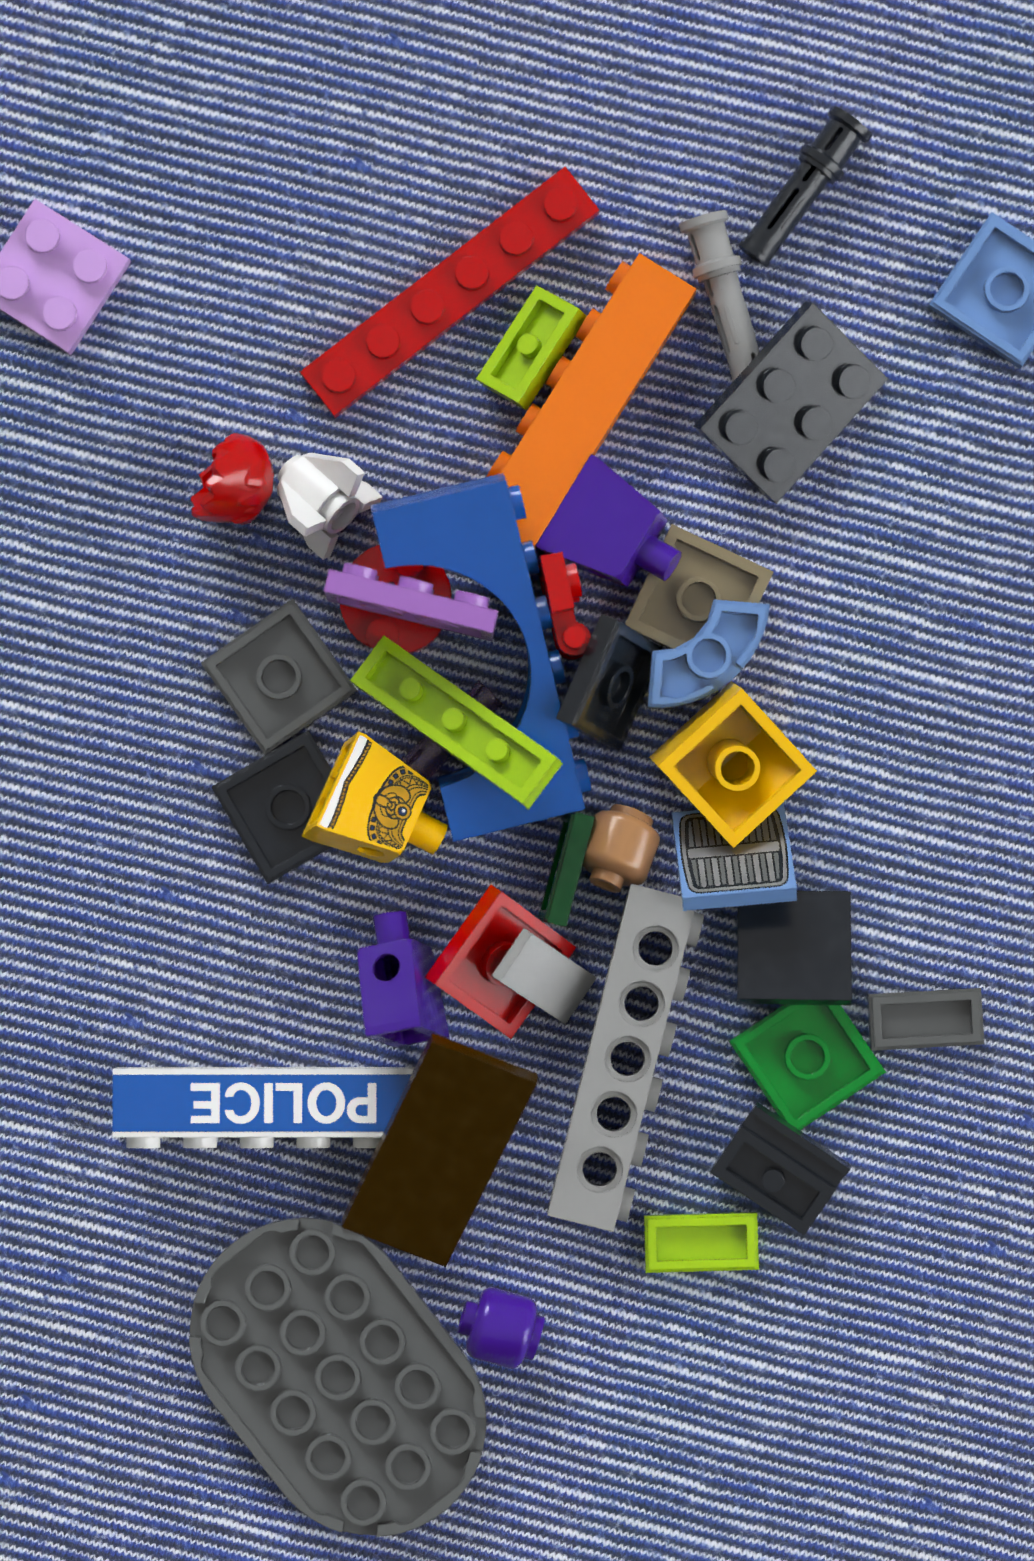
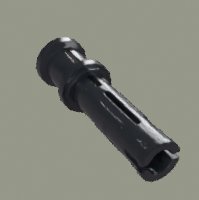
M832 106L827 113L830 120L811 145L804 144L799 151L800 156L798 159L801 164L778 195L772 200L767 210L744 241H741L738 245L747 256L766 268L770 264L772 257L795 226L801 221L803 215L826 184H834L835 181H840L844 175L842 167L861 142L868 143L872 137V133L860 121L836 106Z

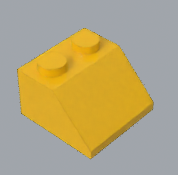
M732 681L649 757L733 848L817 772L749 695Z

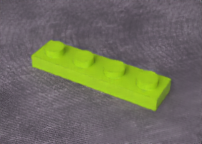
M384 635L350 679L357 688L528 810L563 764L555 755Z

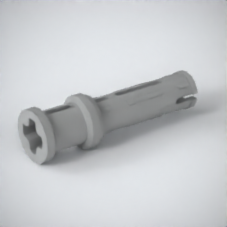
M719 210L686 220L679 224L681 233L688 236L696 267L692 270L694 279H698V283H704L733 382L760 351L737 272L741 271L740 265H742V261L739 255L733 254L724 223L729 218L727 210Z

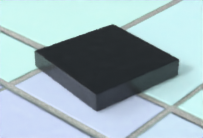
M601 614L556 719L598 743L619 751L624 744L649 686L652 651L663 650V648L621 621Z
M309 730L211 787L267 884L274 882L332 848L302 837L332 770Z
M797 890V901L737 906V1004L851 1005V891Z

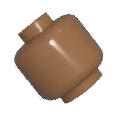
M614 804L610 810H602L594 814L593 817L595 818L582 865L591 873L589 881L603 890L614 893L621 892L623 886L644 883L660 845L659 834L652 827L653 819L642 811L621 804Z

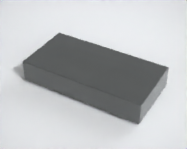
M981 988L867 994L871 1051L985 1044Z

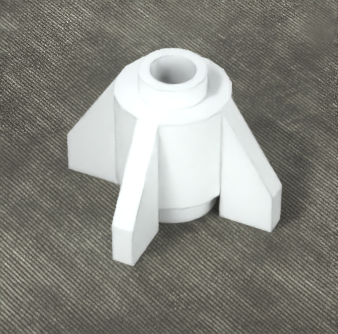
M308 453L303 456L296 455L290 458L279 471L277 494L281 498L289 524L303 535L307 546L324 560L332 554L339 537L336 533L345 529L355 518L358 511L362 513L371 509L370 505L380 503L383 496L368 483L362 481L365 472L348 458Z

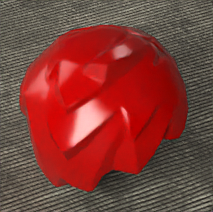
M233 433L214 447L212 450V464L199 474L203 488L198 493L192 495L190 500L194 506L191 510V515L197 519L207 522L245 525L251 523L259 515L271 498L274 471L268 452L263 444L248 435Z

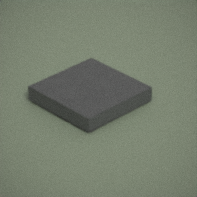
M294 599L285 603L201 662L265 755L277 749L358 692Z

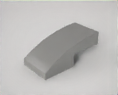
M524 928L492 975L565 1025L596 980V977Z

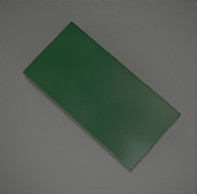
M578 812L564 814L538 914L541 921L563 927L567 926L595 817Z

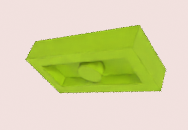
M536 285L476 380L485 388L527 411L587 316L578 307Z

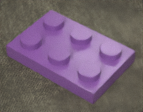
M344 563L342 572L332 569L328 571L324 593L329 602L491 642L493 640L498 620V610L488 608L489 598L456 590L453 600L433 595V584L408 577H400L398 586L378 581V571L351 563Z

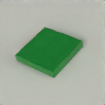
M781 1005L728 1041L778 1116L799 1130H802L886 1073L841 1005Z

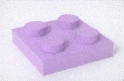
M34 199L0 252V311L71 356L131 261L125 255Z

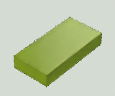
M757 1212L644 1215L645 1272L759 1270Z

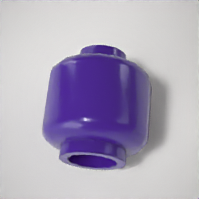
M489 1287L480 1294L477 1303L466 1300L457 1333L467 1336L466 1350L470 1357L508 1369H514L522 1364L524 1358L528 1360L534 1359L545 1317L537 1315V1305L533 1299L495 1287Z

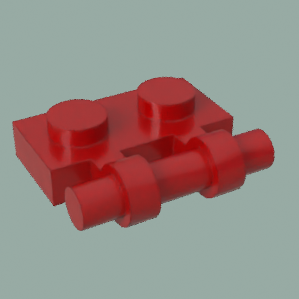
M563 551L540 556L538 561L540 573H538L542 595L546 596L553 624L551 631L555 649H558L563 659L577 660L583 656L591 634L584 624L576 622L574 603L580 602V597H582L576 564L565 565Z

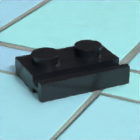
M756 1102L744 1122L741 1123L711 1167L710 1173L802 1235H805L836 1191L841 1180L849 1172L851 1164Z

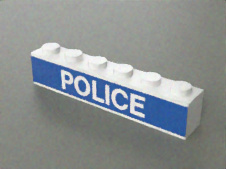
M117 1067L113 1069L112 1137H126V1148H160V1137H183V1148H217V1137H240V1148H274V1137H296V1148H330V1137H353V1148H376L415 1067Z

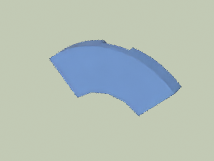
M714 599L707 622L694 638L674 649L652 651L647 708L664 709L691 704L708 697L728 684L740 673L756 651L765 631L770 604Z

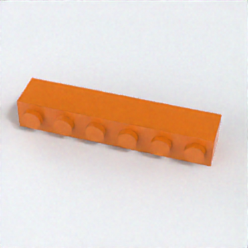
M640 253L631 266L624 261L620 263L605 288L606 291L613 294L602 313L594 308L589 312L575 336L583 342L572 360L565 356L560 358L545 383L553 390L541 408L533 403L529 407L515 431L523 436L512 455L503 450L486 476L489 477L503 473L508 487L519 485L527 518L517 520L516 522L521 542L532 540L535 550L537 548L535 546L588 458L591 454L596 455L695 297L697 290L695 287Z

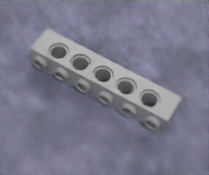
M630 884L547 1209V1216L614 1232L617 1220L624 1222L628 1220L635 1189L625 1187L630 1165L638 1167L642 1165L649 1134L639 1132L644 1110L655 1112L663 1079L653 1077L658 1055L669 1057L677 1024L667 1022L672 1000L683 1001L689 980L690 969L681 967L686 945L697 946L704 920V914L697 913L695 910L683 911L681 896L635 884ZM650 932L662 933L668 938L671 945L668 959L659 965L647 964L639 954V943ZM636 987L649 988L657 999V1008L654 1014L644 1020L633 1019L625 1009V998ZM623 1042L637 1044L643 1053L641 1067L635 1073L629 1075L618 1073L611 1064L612 1051ZM610 1097L621 1098L629 1107V1118L618 1129H607L597 1119V1109L600 1103ZM598 1152L610 1155L616 1165L614 1176L603 1184H594L588 1181L583 1174L585 1160L590 1155Z

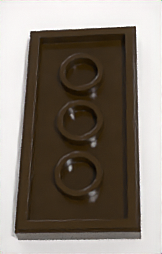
M431 1033L342 1217V1228L446 1267L538 1083L537 1074Z

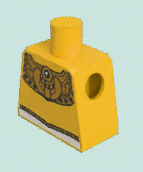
M358 731L344 742L302 837L381 863H389L402 854L407 842L433 855L442 843L448 825L422 812V808L431 790L432 785L430 782L369 736Z

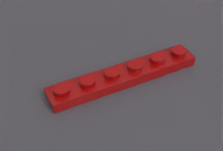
M566 166L302 369L300 371L301 376L333 417H338L595 218L600 212L599 208Z

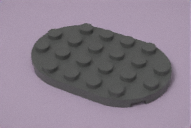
M301 1217L278 1220L253 1229L234 1241L213 1262L204 1275L193 1301L189 1336L193 1366L209 1399L289 1501L303 1514L329 1529L341 1533L376 1535V1537L391 1536L413 1530L430 1522L449 1508L471 1481L482 1455L487 1420L483 1390L478 1375L464 1351L383 1249L368 1237L342 1228L340 1223L319 1218Z

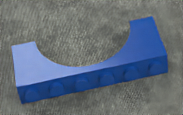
M501 473L370 505L385 568L425 565L463 574L490 590L511 612L525 640L528 665L523 699L511 725L555 755L563 763L529 810L468 766L438 776L453 842L585 810L582 793L592 791L585 759L574 760L569 739L579 737L578 730L556 719L561 707L556 685L566 683L558 649L548 652L543 630L553 628L546 596L534 597L530 575L538 574L540 570L532 540L521 542L516 522L517 520L527 518L519 485L508 487L507 480L504 474Z

